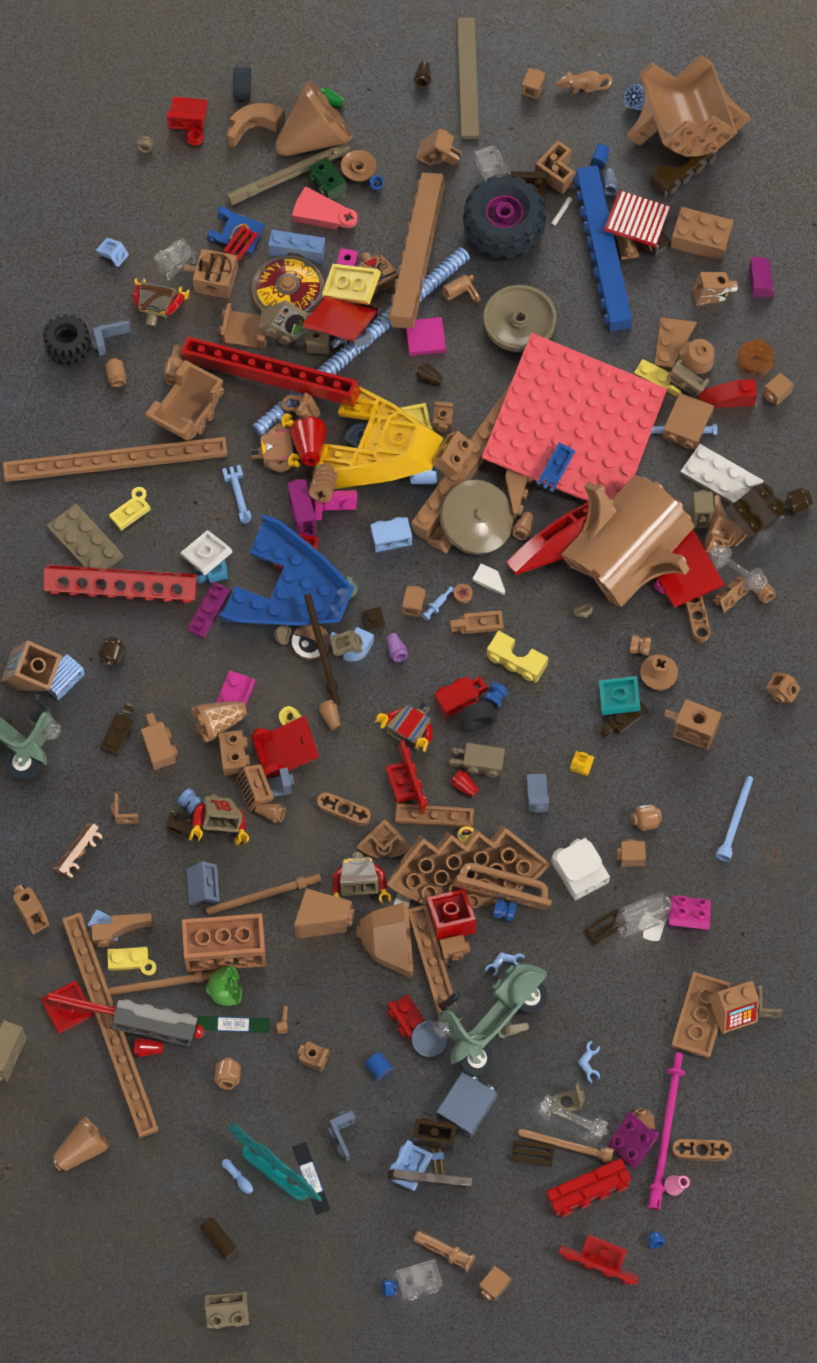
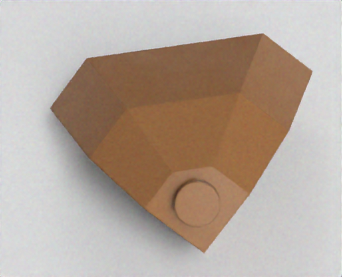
M402 902L372 911L361 918L360 926H356L357 938H361L362 945L374 961L408 978H413L408 903Z

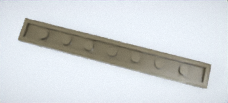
M475 17L458 18L461 139H479Z

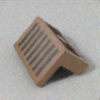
M261 764L243 767L236 780L248 812H251L257 804L271 802L274 797Z

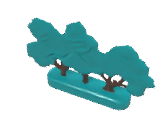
M229 1122L231 1127L227 1126V1129L240 1143L245 1144L242 1154L243 1158L293 1199L302 1201L309 1196L311 1199L322 1201L320 1195L316 1193L303 1176L297 1174L281 1162L268 1147L255 1142L239 1126Z

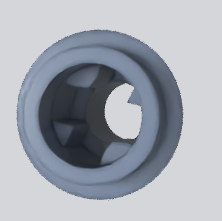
M611 168L604 170L602 179L603 192L609 196L616 194L619 188L614 170Z

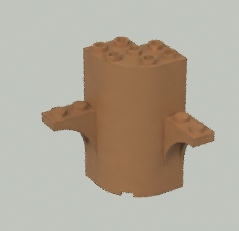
M700 54L676 77L653 62L639 73L645 90V101L637 122L627 133V136L630 140L641 146L658 130L663 145L684 156H701L716 152L737 134V130L741 129L751 119L749 114L743 111L724 90L717 77L713 63Z
M634 475L612 500L605 494L606 490L600 484L588 482L584 486L589 500L588 517L581 533L561 555L569 567L593 577L609 602L623 607L633 594L651 579L668 573L687 574L690 570L686 564L687 560L682 555H676L672 551L695 526L691 521V516L683 510L684 505L663 490L660 483L656 481L653 483L646 477Z

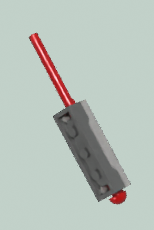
M49 992L47 998L50 1001L113 1015L112 1029L183 1046H191L193 1035H195L194 1039H200L204 1034L203 1027L200 1024H196L197 1018L191 1014L173 1013L172 1010L166 1008L160 1010L149 1004L139 1005L131 1000L124 999L118 1000L117 1007H109Z

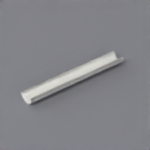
M571 197L566 199L551 222L554 226H556L571 203Z

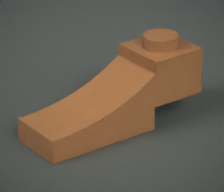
M151 913L111 916V923L93 924V945L101 948L108 947L109 944H113L114 939L124 933L138 928L151 927Z

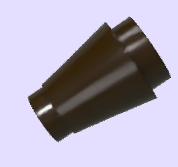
M426 61L419 63L414 76V82L420 88H425L431 83L430 64Z
M423 362L416 372V376L419 379L440 385L444 377L430 364Z

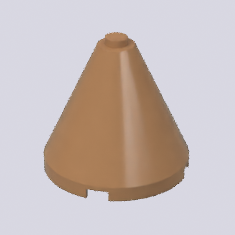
M311 81L303 86L275 142L277 145L275 149L281 156L284 154L287 157L341 145L353 139V135L341 115L327 101L328 98Z

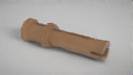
M421 1230L417 1232L413 1241L447 1258L450 1264L455 1263L461 1266L466 1272L470 1270L476 1257L473 1254L469 1255L461 1251L458 1246H449Z

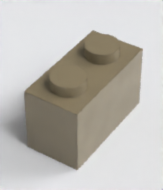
M705 490L693 492L690 508L691 521L695 526L693 529H707L710 527L714 514L712 492Z

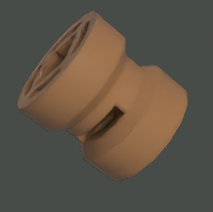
M632 635L630 653H641L644 656H649L651 637L640 638L638 635Z

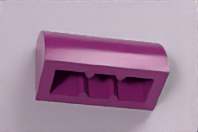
M751 257L749 270L752 298L774 297L770 261L763 257Z

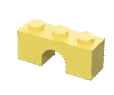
M498 631L487 648L489 660L493 663L504 665L510 672L519 673L527 681L537 683L548 665V657L534 649H531L528 655L524 657L515 656L512 653L515 639Z

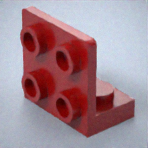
M173 97L171 111L168 110L167 112L168 128L182 130L197 128L200 131H204L208 100Z

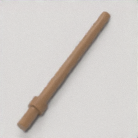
M319 874L306 878L302 876L296 878V881L207 907L206 911L208 915L293 889L307 888V885L320 882L321 878Z
M198 971L192 975L111 987L108 990L112 996L192 982L199 984L209 980L210 975L214 971L204 973Z

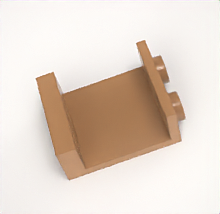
M227 303L226 310L222 312L223 326L220 325L218 331L222 344L265 350L268 336L258 329L261 315L232 311L231 303Z
M679 393L664 427L662 438L670 443L683 445L686 449L696 450L706 424L712 417L714 406Z

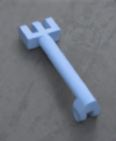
M236 465L238 472H234L233 466L229 467L231 474H227L226 468H223L222 472L225 482L231 481L240 512V521L243 524H247L251 520L250 510L247 511L238 480L243 478L241 466Z

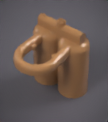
M463 275L444 285L443 290H441L443 298L449 301L467 291L473 302L478 304L480 297L471 283L474 280V276Z
M306 392L303 396L288 395L281 402L282 408L285 411L296 412L301 420L306 419L307 416L318 417L320 415V410L313 397ZM290 399L300 401L297 408H293V406L286 407L285 404Z

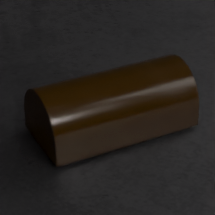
M210 1217L200 1226L202 1232L225 1260L230 1259L239 1252V1249L215 1219Z

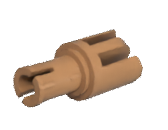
M174 345L171 357L166 360L164 380L168 385L176 384L175 373L183 364L182 345Z

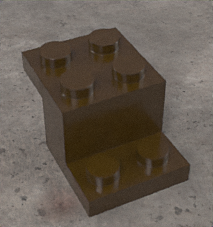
M764 482L753 487L739 500L726 508L749 538L761 532L775 519L787 512L783 501L777 499L773 494L774 491L771 486Z

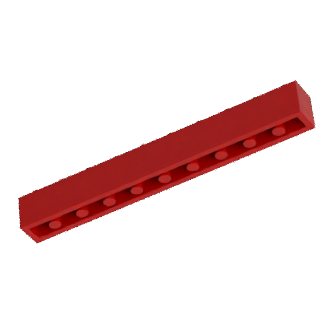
M189 336L181 350L184 360L196 366L303 394L306 392L314 397L352 407L355 406L361 392L358 381Z

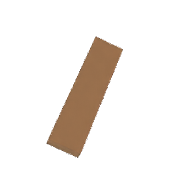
M396 803L395 824L449 828L470 826L473 828L474 808L428 805L425 807V814L420 815L417 805Z

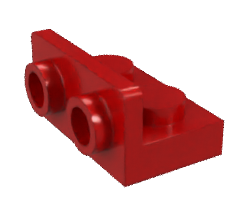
M409 994L394 1003L392 1001L388 1002V1010H386L388 1016L399 1025L397 1029L402 1037L406 1036L408 1041L412 1040L414 1029L418 1024L424 1022L425 1019Z

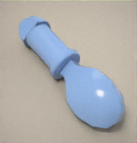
M224 1159L222 1161L223 1168L233 1176V1179H237L238 1187L243 1193L250 1194L253 1191L250 1182L241 1175V1171L237 1170L231 1163V1160Z

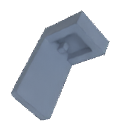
M117 321L114 324L99 325L93 328L95 338L92 339L94 350L98 349L99 356L105 355L106 349L103 338L130 333L129 321Z
M287 768L280 769L279 777L267 779L273 797L292 794L291 786L294 785V779L292 774H288Z
M528 774L529 812H548L547 775Z
M352 1111L338 1113L336 1118L330 1120V1127L328 1128L331 1138H336L339 1144L336 1148L340 1157L344 1156L346 1161L350 1160V1154L339 1130L356 1123Z

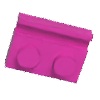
M229 670L216 703L243 701L246 707L256 682L255 679Z

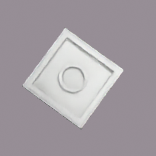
M207 530L180 552V555L205 576L228 557L232 550Z

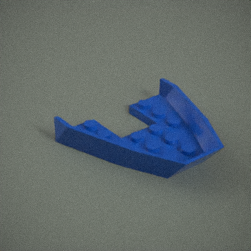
M263 514V523L250 550V555L283 567L282 573L270 599L235 586L224 612L219 614L220 621L269 625H309L311 621L304 595L311 594L319 624L340 622L354 590L353 586L325 556L280 520Z

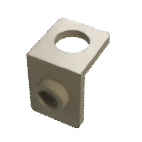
M759 986L757 990L759 998L758 1017L780 1018L783 1013L782 1009H763L762 986Z
M578 1083L575 1084L574 1090L555 1094L554 1096L559 1114L581 1110L585 1101L583 1089L580 1090ZM563 1097L571 1098L572 1105L565 1108L561 1105L560 1101Z

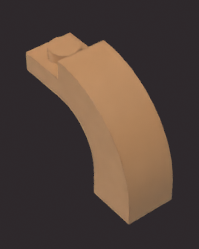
M268 103L250 104L239 109L230 118L231 127L226 135L228 137V145L235 148L245 131L252 127L261 126L277 132L285 120L284 109Z

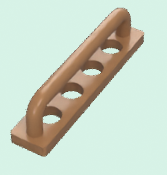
M476 863L464 864L460 869L459 875L453 880L452 885L547 911L552 900L548 899V888L543 882ZM471 870L538 888L541 894L538 897L468 878L467 873Z

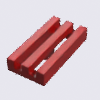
M242 225L225 247L223 253L235 255L244 241L250 236L251 238L237 255V262H239L258 237V233H253L250 228L247 229L245 225ZM245 233L230 253L229 251L232 249V247L235 245V243L238 241L241 235Z

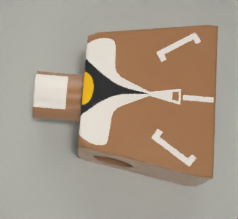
M700 272L692 289L695 305L701 306L723 302L729 292L737 291L738 285L736 280L729 281L725 272Z

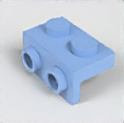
M407 1140L406 1144L401 1146L398 1153L399 1157L396 1163L394 1162L391 1165L390 1170L397 1169L424 1173L433 1155L426 1150L414 1146L412 1141ZM392 1180L394 1183L412 1191H415L418 1182Z

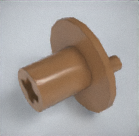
M656 654L644 660L640 668V676L647 687L653 690H665L676 682L678 668L671 658Z

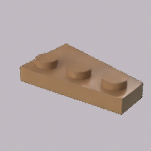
M661 317L654 365L671 371L679 359L682 346L688 342L697 322Z

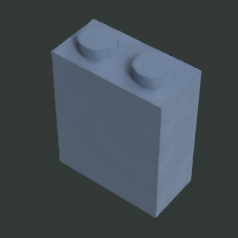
M462 1072L439 1107L436 1117L442 1121L457 1125L456 1130L471 1138L496 1100L497 1093L491 1085L486 1083L483 1085L478 1082L477 1077L469 1076Z

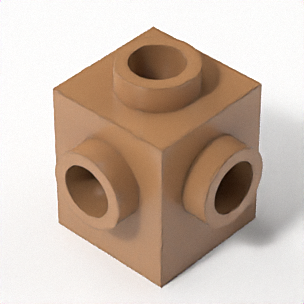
M774 673L766 689L773 695L775 701L779 703H792L801 687L796 683L795 678L789 674Z

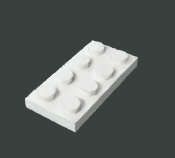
M699 444L680 471L681 476L712 492L714 495H720L721 499L729 504L736 502L749 490L764 481Z

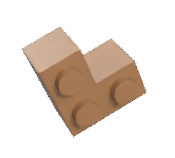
M557 140L535 164V172H546V184L563 195L574 183L575 171L567 166L571 162L572 150Z

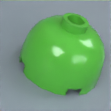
M232 965L217 968L209 977L208 984H206V992L219 1005L233 1006L241 1002L242 987H237V980L240 977L236 968Z

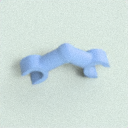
M500 952L494 962L486 966L485 973L490 968H493L495 973L492 978H495L498 974V968L503 961L513 963L516 966L519 964L516 962V959H525V956L523 954L513 956Z
M590 1041L587 1044L586 1052L579 1059L578 1064L586 1073L587 1082L592 1085L590 1075H595L599 1080L600 1074L598 1071L593 1070L588 1062L592 1056L598 1053L600 1046L595 1051H592L589 1048L592 1043Z

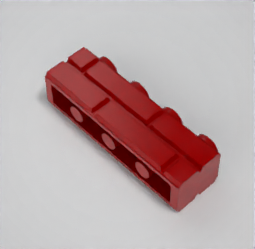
M619 1158L547 1190L546 1197L555 1216L561 1215L566 1217L572 1214L573 1209L577 1207L584 1209L592 1204L591 1201L595 1199L602 1201L610 1197V1193L615 1190L619 1193L628 1189L631 1177L622 1159Z

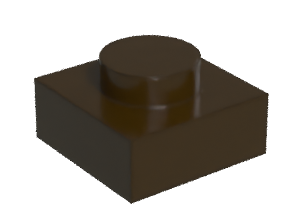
M380 607L362 611L367 631L385 627Z

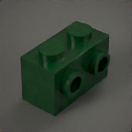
M327 157L309 166V181L317 186L319 194L333 200L346 192V181Z

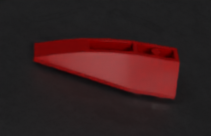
M589 501L563 515L536 534L506 561V565L518 575L564 559L561 554L571 545L584 528L589 512Z

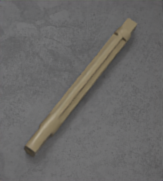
M348 143L333 146L276 173L227 193L230 205H234L309 171V166L325 157L330 161L351 152Z

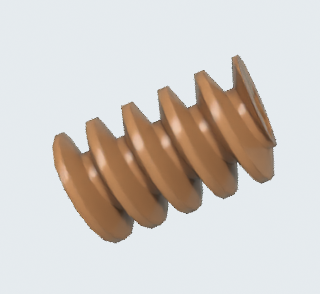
M323 463L315 469L309 494L317 502L326 503L332 498L337 481V473L332 465Z

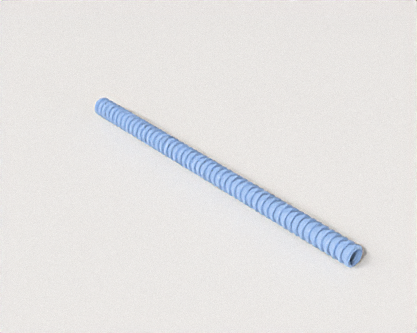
M459 247L449 258L447 257L429 275L425 276L421 299L428 296L430 292L436 289L438 285L442 284L446 278H449L450 275L470 259L465 249ZM385 310V313H382L368 325L367 328L372 337L369 343L357 348L354 341H349L348 345L346 344L344 348H341L340 352H336L331 359L329 358L317 370L336 375V372L338 373L340 369H343L344 365L346 366L348 362L352 361V358L361 353L360 351H364L377 337L379 338L381 334L385 333V330L387 331L389 327H392V322L388 319L389 310ZM291 391L290 394H287L286 396H288V395L303 396L304 394H303V393H299V392H295V391ZM290 399L285 405L286 407L293 406V408H297L300 401ZM281 401L277 403L278 405L273 406V409L271 408L269 412H266L265 416L258 419L257 423L252 424L254 431L259 436H263L269 429H272L273 426L282 421L281 419L284 414H290L289 411H285L282 408Z

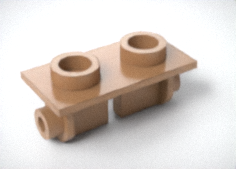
M615 234L621 260L638 258L639 254L635 240Z
M741 576L735 577L726 586L730 590L729 592L723 589L714 597L713 602L717 606L721 605L724 613L750 590L746 576L744 578Z

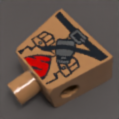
M365 252L360 256L362 263L359 267L378 269L381 272L373 296L395 285V280L399 278L398 271L382 255L372 258L369 252Z

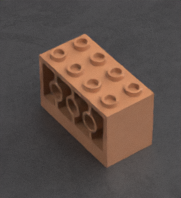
M262 913L182 920L184 960L187 973L215 971L217 968L231 965L236 969L267 966Z

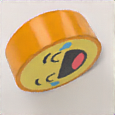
M470 826L460 828L457 833V840L463 844L474 828Z

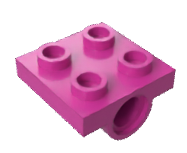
M671 896L668 925L709 930L711 900Z

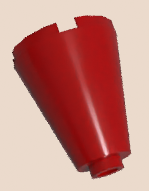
M307 416L306 419L302 420L299 418L291 425L290 437L302 463L306 466L317 465L320 461L327 436L325 423L313 416Z

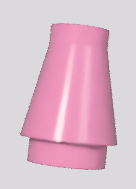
M671 1175L665 1180L664 1187L667 1193L677 1196L689 1186L690 1182L686 1176Z

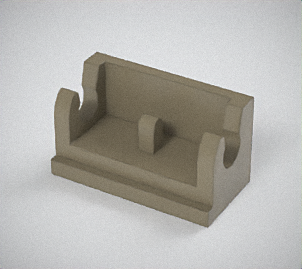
M679 359L666 378L697 398L709 382V379H701L681 365L682 360Z

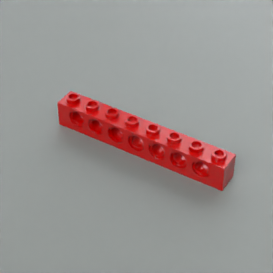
M46 565L44 568V591H49L50 594L67 592L68 595L86 593V596L91 597L104 594L108 598H115L117 595H120L126 599H135V597H143L144 600L162 598V601L181 599V602L190 603L197 597L198 574ZM60 577H66L69 584H62ZM84 578L88 584L83 586L79 583L78 579ZM103 579L106 582V586H99L97 580ZM116 581H123L125 583V587L119 588L116 585ZM135 582H142L144 589L136 588ZM154 583L162 584L163 590H156ZM179 584L182 587V591L176 592L173 589V585Z

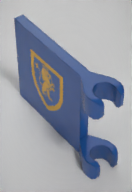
M223 206L219 207L218 217L228 219L221 235L214 230H209L207 240L227 246L241 226L245 225L253 233H258V237L246 252L252 255L265 224L233 213ZM245 233L241 235V237L238 239V241L232 248H234L237 245V243L240 241V239L243 237ZM248 236V238L244 241L242 246L238 249L239 251L242 250V248L251 238L250 236Z

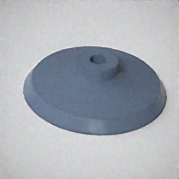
M424 1021L414 1029L412 1044L419 1054L426 1057H434L445 1049L447 1033L439 1026L438 1022Z

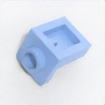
M106 238L96 249L100 256L111 259L117 267L129 255L121 242Z

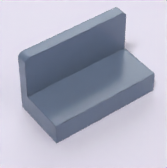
M202 861L188 867L189 905L194 906L200 902L212 904L220 902L217 865Z

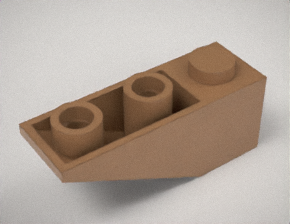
M507 469L505 487L512 507L513 520L516 522L517 516H521L524 505H521L522 501L527 499L529 489H527L528 483L532 484L533 479Z

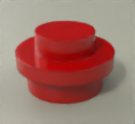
M192 128L187 132L186 141L188 144L197 146L203 142L204 136L199 129Z

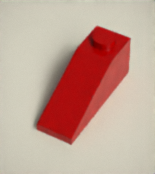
M755 379L735 380L703 389L698 399L713 405L714 408L755 406L757 397Z

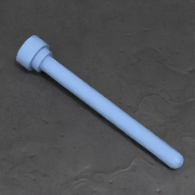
M747 776L724 844L717 849L716 858L725 862L731 860L733 854L731 845L753 782L751 776Z

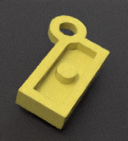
M134 488L132 490V499L109 514L110 519L120 531L151 510L145 501L147 495L144 488ZM141 492L142 496L137 497L136 493Z
M148 947L108 949L109 971L141 969V972L146 976H151L156 972L155 962L148 960ZM151 965L152 969L150 971H146L145 966Z

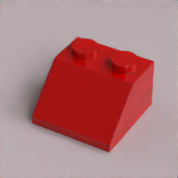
M465 889L427 897L429 914L437 942H440L442 939L476 933V918Z

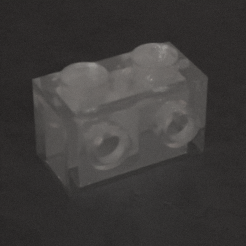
M494 144L474 152V162L485 182L489 177L495 175L498 178L510 174L508 165L504 164L500 150L496 149Z
M184 238L174 241L168 248L159 251L154 256L155 267L167 281L184 271L183 267L185 264L193 265L197 262L196 252Z
M435 1259L395 1271L402 1299H416L421 1293L427 1292L432 1294L438 1292L439 1288L442 1287V1280Z

